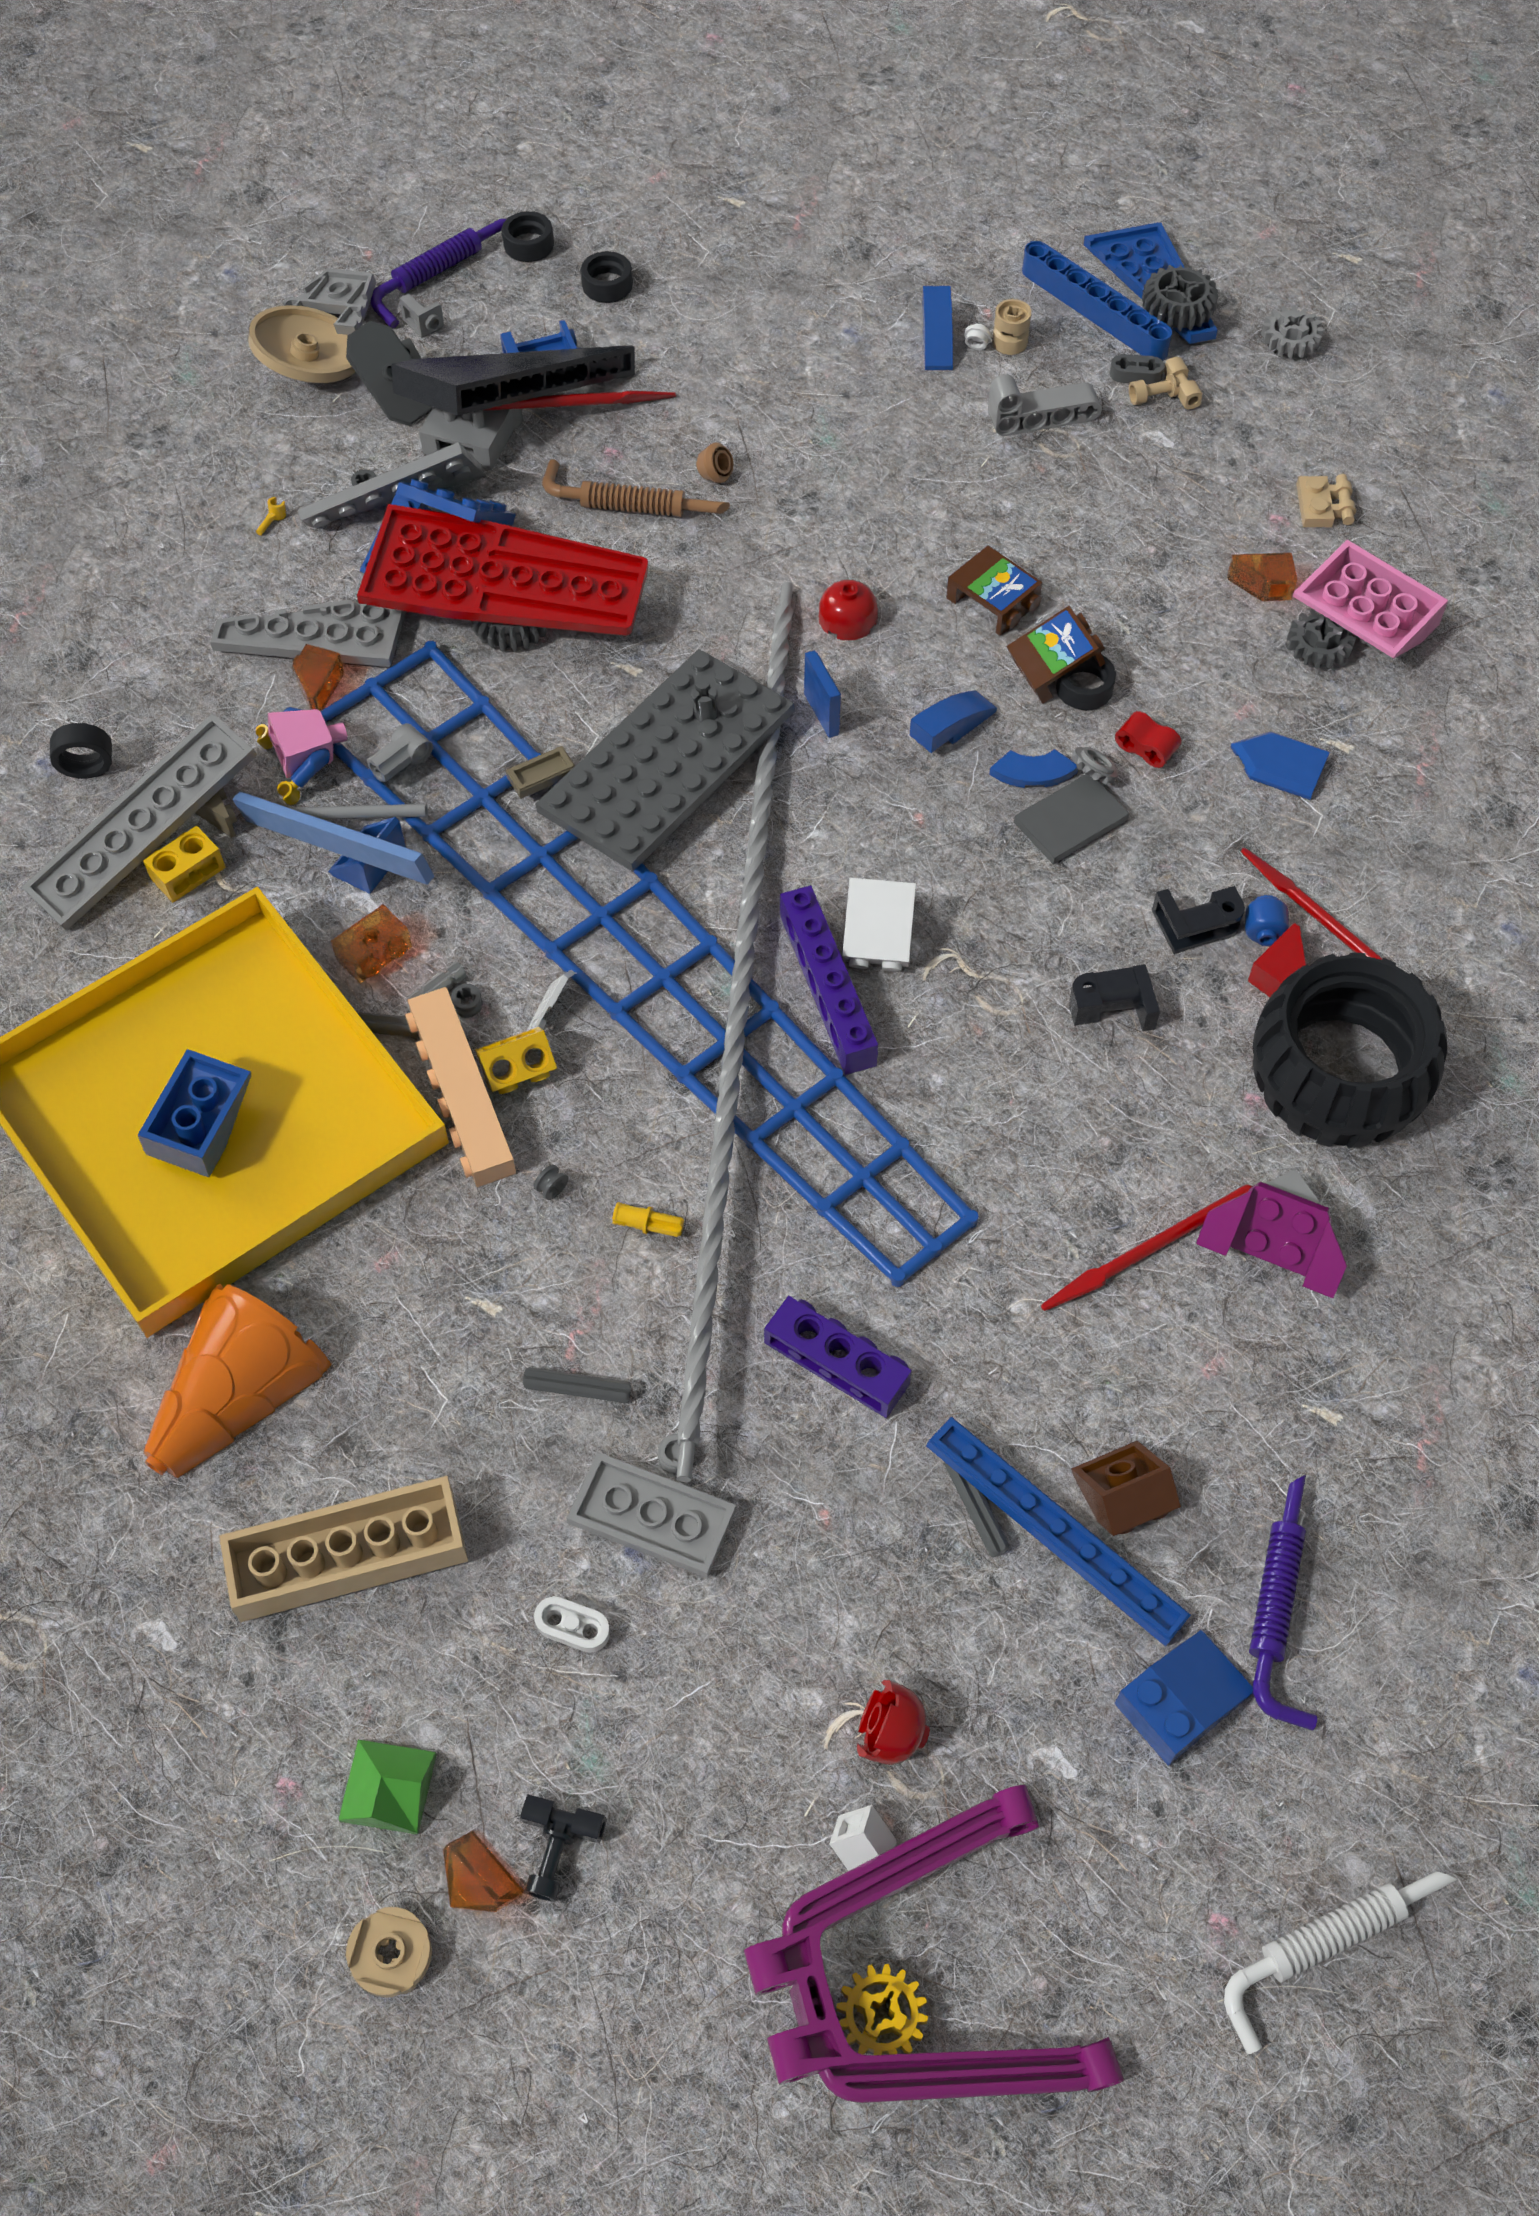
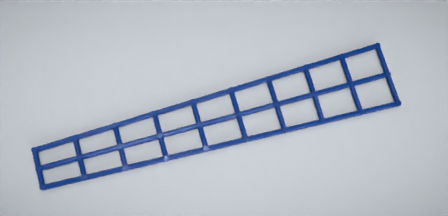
M427 641L425 646L376 677L368 678L365 684L321 710L320 712L326 723L369 695H373L402 725L406 723L411 724L432 742L433 750L431 754L473 797L430 825H427L420 817L402 818L422 836L423 841L429 843L483 894L486 900L495 905L546 954L548 959H552L565 973L569 970L576 972L571 978L610 1014L611 1019L617 1021L677 1078L680 1084H684L716 1115L718 1098L694 1075L724 1053L726 1030L674 978L709 953L732 976L735 960L717 942V938L711 935L657 879V875L651 872L643 863L633 871L641 881L605 906H601L552 857L578 839V837L566 831L542 847L494 799V797L512 786L506 775L484 789L437 743V741L479 714L484 713L527 760L541 755L489 702V698L484 696L437 647L436 642ZM428 658H432L473 702L472 705L430 732H426L382 688ZM342 743L333 744V753L364 782L365 786L370 787L388 805L405 804L383 782H380L372 771L358 760ZM481 806H484L531 853L530 856L491 882H488L438 835ZM539 864H542L592 914L554 941L548 939L500 893L505 887ZM649 890L658 897L700 942L699 945L667 968H663L612 917ZM600 924L653 976V978L619 1002H615L562 952ZM751 978L749 983L750 996L762 1009L747 1019L744 1027L745 1037L772 1018L826 1076L795 1099L744 1049L742 1066L784 1108L754 1131L735 1115L733 1119L735 1134L746 1143L747 1148L752 1149L814 1207L819 1216L824 1217L889 1278L893 1286L901 1287L908 1278L933 1258L940 1256L941 1252L970 1228L976 1227L979 1217L978 1213L972 1210L910 1145L909 1140L899 1134L843 1075V1071L837 1068L779 1007L778 1002L772 1000ZM661 987H664L717 1040L716 1043L686 1065H682L627 1013ZM835 1086L892 1145L865 1167L806 1110L809 1105ZM792 1118H795L853 1176L826 1198H823L763 1141ZM901 1156L960 1217L957 1222L937 1238H934L874 1178ZM862 1186L924 1247L899 1268L835 1209Z

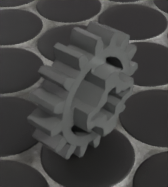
M1314 609L1310 611L1309 616L1301 613L1298 620L1294 619L1287 635V641H1289L1288 650H1295L1294 658L1303 657L1304 665L1313 662L1316 669H1319L1321 664H1325L1328 669H1331L1333 662L1342 665L1344 658L1349 659L1356 641L1353 633L1324 615L1317 614Z

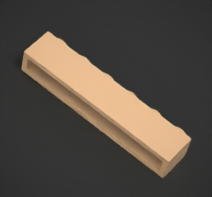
M447 987L408 999L410 1013L405 1014L411 1033L418 1031L421 1041L415 1043L422 1062L429 1060L432 1068L426 1071L433 1090L439 1088L443 1097L437 1099L444 1119L451 1118L454 1127L449 1128L448 1131L455 1148L462 1147L465 1156L459 1158L465 1177L473 1176L476 1187H480L516 1174L514 1159Z

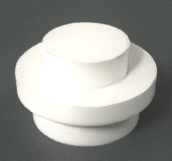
M982 324L970 325L964 332L965 343L972 349H985L992 339L991 332Z

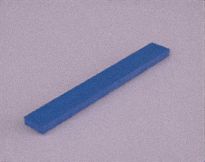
M950 1417L928 1441L926 1445L928 1449L1165 1647L1191 1616V1614L953 1417Z

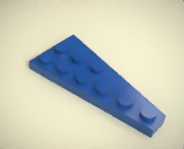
M1161 222L1084 237L1083 245L1141 299L1144 285L1151 277V274L1157 273L1159 268L1167 270L1169 265L1178 268L1180 264L1185 268ZM1211 318L1209 322H1203L1201 328L1193 326L1191 331L1187 328H1182L1179 331L1178 328L1172 327L1189 344L1216 339L1218 331Z

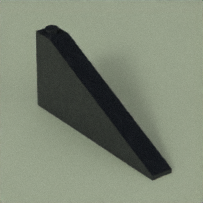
M625 345L412 359L392 364L393 393L458 416L635 375V346Z

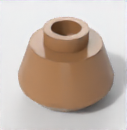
M718 442L710 444L700 452L696 462L699 474L704 479L715 483L726 482L731 476L734 466L730 451Z

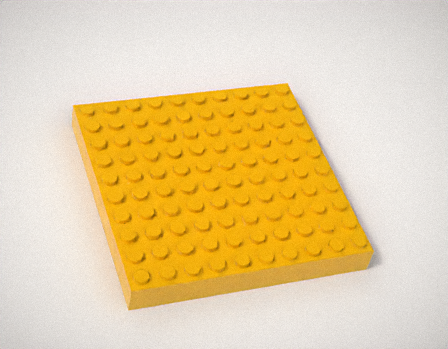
M258 886L0 1037V1126L146 1338L207 1300L217 1284H221L224 1289L227 1284L230 1285L449 1144L445 1124ZM187 1049L251 1071V1078L228 1143L210 1177L146 1155L138 1138L140 1129Z

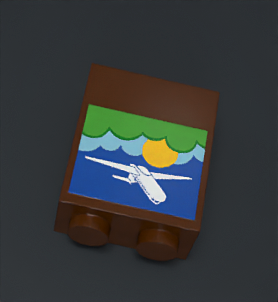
M987 545L948 577L946 598L954 604L966 595L974 599L997 616L996 634L1001 636L1009 628H1014L1029 611L1033 612L1037 609L1042 599L1040 596L1042 582Z
M1067 606L1006 646L1013 661L1042 704L1053 698L1047 685L1092 656L1100 667L1106 664L1101 654L1105 650L1101 640L1096 634L1090 636L1087 632L1090 626L1081 612L1076 615L1070 606Z

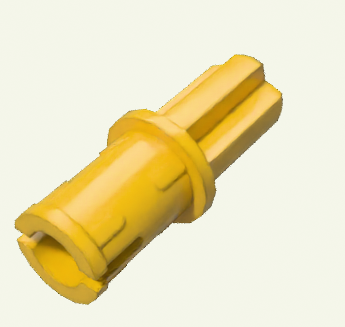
M617 1202L612 1217V1224L642 1230L643 1234L652 1231L678 1237L682 1234L684 1219L682 1217L655 1212L653 1207L650 1206L645 1209Z

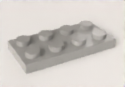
M597 1452L567 1516V1523L708 1578L736 1513L737 1506L736 1504Z

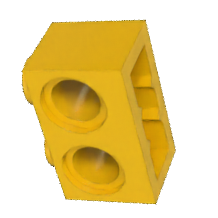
M198 826L182 833L177 839L160 850L154 851L143 860L150 879L172 903L226 868L219 848Z
M540 1027L475 1049L488 1088L492 1092L498 1090L499 1094L517 1089V1083L530 1079L531 1082L544 1080L551 1076L549 1071L557 1069L545 1032ZM532 1048H539L541 1051L540 1060L534 1065L526 1064L525 1055L527 1051ZM499 1060H507L509 1063L508 1072L500 1077L494 1076L493 1065Z

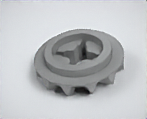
M1077 747L1075 749L1072 760L1078 769L1082 770L1085 775L1092 777L1093 780H1099L1105 784L1114 783L1119 773L1111 759L1090 747Z

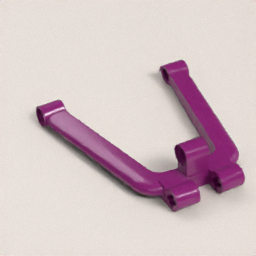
M1017 1785L1001 1790L992 1795V1799L980 1802L803 1894L792 1903L785 1914L782 1923V1937L757 1943L744 1950L755 1995H763L792 1986L789 1994L798 2027L767 2038L779 2085L819 2074L825 2086L837 2097L851 2102L871 2103L1062 2093L1087 2089V2092L1090 2093L1124 2081L1109 2037L1081 2047L1077 2045L1070 2048L861 2055L849 2046L835 2012L820 1947L822 1933L995 1840L1023 1835L1039 1827L1038 1819L1026 1785Z

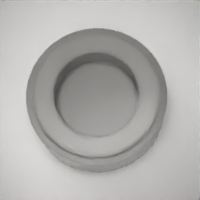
M672 1434L660 1442L657 1452L661 1467L669 1473L677 1474L680 1446L678 1445V1434Z

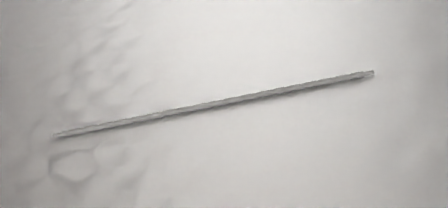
M784 582L781 585L779 606L775 610L767 677V688L783 697L785 690L784 670L787 666L789 655L788 635L792 628L793 609L791 608L793 585L790 582ZM780 727L759 747L754 802L751 812L749 842L745 863V880L742 888L740 921L737 930L735 963L730 989V1006L726 1023L725 1050L721 1065L719 1097L714 1124V1142L711 1150L708 1191L705 1200L702 1240L699 1250L696 1277L697 1287L694 1295L690 1327L691 1338L687 1352L684 1394L678 1427L680 1452L676 1479L681 1482H690L692 1479L695 1447L699 1446L700 1441L699 1419L704 1407L707 1380L705 1366L710 1354L712 1335L711 1314L716 1301L718 1282L717 1262L721 1254L723 1239V1212L727 1203L729 1185L728 1165L732 1157L735 1133L733 1119L738 1106L739 1071L743 1062L744 1027L748 1018L749 983L752 978L755 956L753 942L758 928V900L762 892L763 859L766 854L768 840L767 820L771 813L772 780L775 775L777 760L776 743L779 738Z

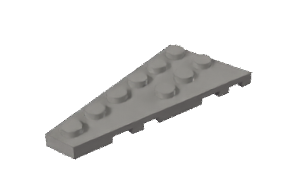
M457 442L298 509L301 521L310 527L319 528L329 524L331 521L391 504L399 482L411 483V479H417L429 483L428 489L436 491L437 488H446L486 475L482 465Z
M348 599L302 606L303 611L287 613L286 609L274 611V615L271 616L242 615L217 619L210 641L213 651L391 667L406 611L359 604L358 602L353 603Z

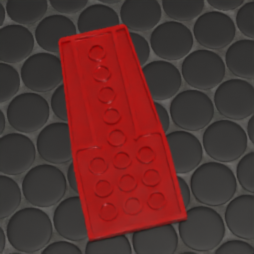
M388 504L357 598L359 604L451 619L627 636L632 633L648 574V559L642 556L491 521L481 520L478 523L453 514Z

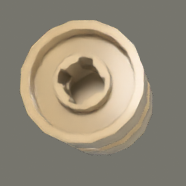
M1008 299L997 305L992 344L998 352L1014 355L1023 352L1027 348L1032 311L1026 302L1018 299Z

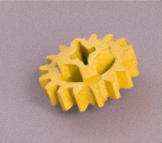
M871 1964L867 1966L866 1978L863 1979L856 1972L852 1974L851 1978L855 1985L853 1989L848 1986L841 1988V1994L848 2000L836 2005V2011L846 2016L839 2023L842 2030L848 2029L850 2032L846 2037L849 2046L855 2042L860 2045L858 2049L859 2054L865 2055L867 2051L873 2052V2055L886 2053L891 2055L897 2054V2050L900 2048L904 2053L911 2054L913 2049L909 2040L913 2039L921 2042L924 2035L916 2026L927 2024L928 2016L918 2013V2009L925 2006L927 2000L926 1997L915 1998L914 1993L918 1989L919 1983L917 1981L909 1985L904 1983L905 1970L902 1969L895 1977L890 1975V1965L885 1964L882 1974H876ZM873 1985H887L883 1992L871 1995L864 1991ZM901 1994L908 2003L910 2020L900 2011L898 1999ZM891 1997L888 2015L892 2020L884 2018L881 2024L878 2023L873 2031L875 2012L871 2008L879 2009ZM853 2007L864 2016L866 2027L863 2033L859 2031L855 2024ZM891 2032L901 2036L889 2043L876 2042L880 2035Z

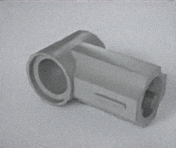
M406 723L395 730L390 743L366 760L367 765L380 782H387L410 763L418 765L424 762L430 756L433 744L411 724Z

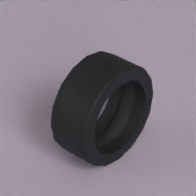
M524 211L508 217L503 223L501 229L505 252L511 258L522 262H533L547 257L553 250V227L551 221L545 215L538 212ZM525 233L541 235L532 240H519L515 238Z
M603 251L588 256L582 262L580 269L583 292L590 299L604 303L616 302L625 298L631 292L633 286L632 267L630 261L624 255L617 252ZM603 273H614L620 276L610 281H601L594 278Z
M1092 656L1058 678L1055 687L1058 697L1066 705L1085 711L1098 709L1107 704L1112 697L1116 679L1114 665L1107 657L1103 656L1106 664L1101 667ZM1080 672L1092 673L1098 676L1104 684L1097 688L1085 689L1072 684L1068 677Z
M87 723L63 725L56 729L50 738L51 765L59 773L76 779L101 776L109 770L112 764L111 737L106 731L95 725ZM84 747L92 749L96 753L77 755L66 751V749Z

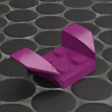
M1261 1181L1251 1187L1247 1193L1208 1211L1196 1242L1197 1245L1227 1256L1229 1248L1232 1247L1305 1276L1303 1287L1330 1298H1334L1347 1267L1331 1225L1332 1220L1329 1208Z

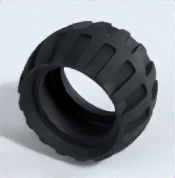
M1351 952L1345 956L1327 955L1315 960L1310 966H1302L1287 977L1277 991L1268 999L1255 1029L1253 1039V1070L1260 1092H1264L1265 1103L1275 1117L1279 1116L1287 1123L1289 1130L1298 1136L1303 1134L1317 1140L1316 1144L1328 1147L1333 1144L1347 1145V1148L1366 1146L1373 1140L1381 1142L1394 1136L1420 1116L1433 1099L1442 1080L1447 1056V1033L1444 1021H1441L1442 1016L1435 997L1429 995L1423 988L1422 981L1412 972L1408 974L1397 967L1395 962L1386 958L1380 960L1367 957L1366 953ZM1334 1020L1363 1026L1379 1036L1392 1051L1399 1072L1391 1078L1373 1083L1345 1081L1324 1072L1307 1056L1298 1038V1031L1316 1022Z

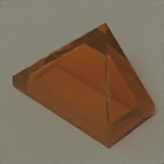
M473 1830L450 1842L443 1849L450 1907L497 1912L524 1894L523 1888Z

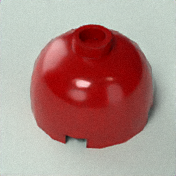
M852 579L834 582L824 591L820 599L819 624L827 634L828 630L833 634H837V639L857 640L870 634V629L874 625L876 626L878 622L877 599L872 590L860 581Z
M883 1680L881 1683L885 1686L882 1692L874 1690L864 1709L858 1732L862 1734L866 1732L864 1745L857 1743V1752L860 1757L873 1762L887 1765L901 1764L913 1756L918 1748L922 1749L926 1745L930 1727L926 1725L924 1705L915 1692L896 1682Z

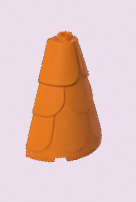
M217 1284L211 1291L209 1298L204 1302L189 1344L183 1350L170 1390L164 1392L143 1451L147 1457L145 1464L160 1475L167 1471L174 1477L179 1478L233 1443L234 1437L275 1412L278 1406L320 1379L331 1366L330 1361L311 1339H308L305 1343L301 1333L296 1331L298 1327L271 1306L237 1287L227 1284L223 1289L221 1284Z

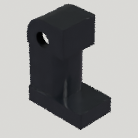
M1235 886L1214 891L1208 903L1184 910H1179L1168 888L1156 892L1152 912L1173 954L1235 936L1239 930L1245 910L1244 902Z
M1146 964L1103 972L1085 973L1079 975L1074 980L1069 999V1009L1074 1026L1099 1022L1102 1012L1135 1008L1142 1031L1156 1029L1160 1009Z

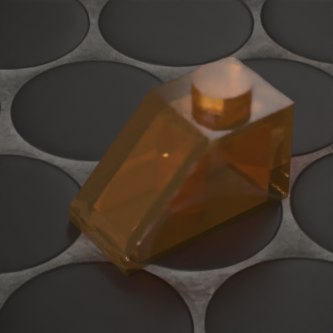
M306 644L300 655H296L292 665L298 686L309 709L323 710L345 674L340 653Z

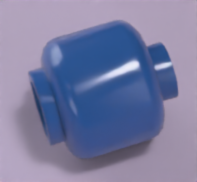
M1264 895L1257 897L1246 908L1245 932L1247 937L1262 946H1271L1289 928L1287 905L1275 896Z

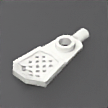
M569 970L550 984L527 1031L536 1027L544 1029L547 1021L543 1019V1016L553 1007L567 980L576 972Z

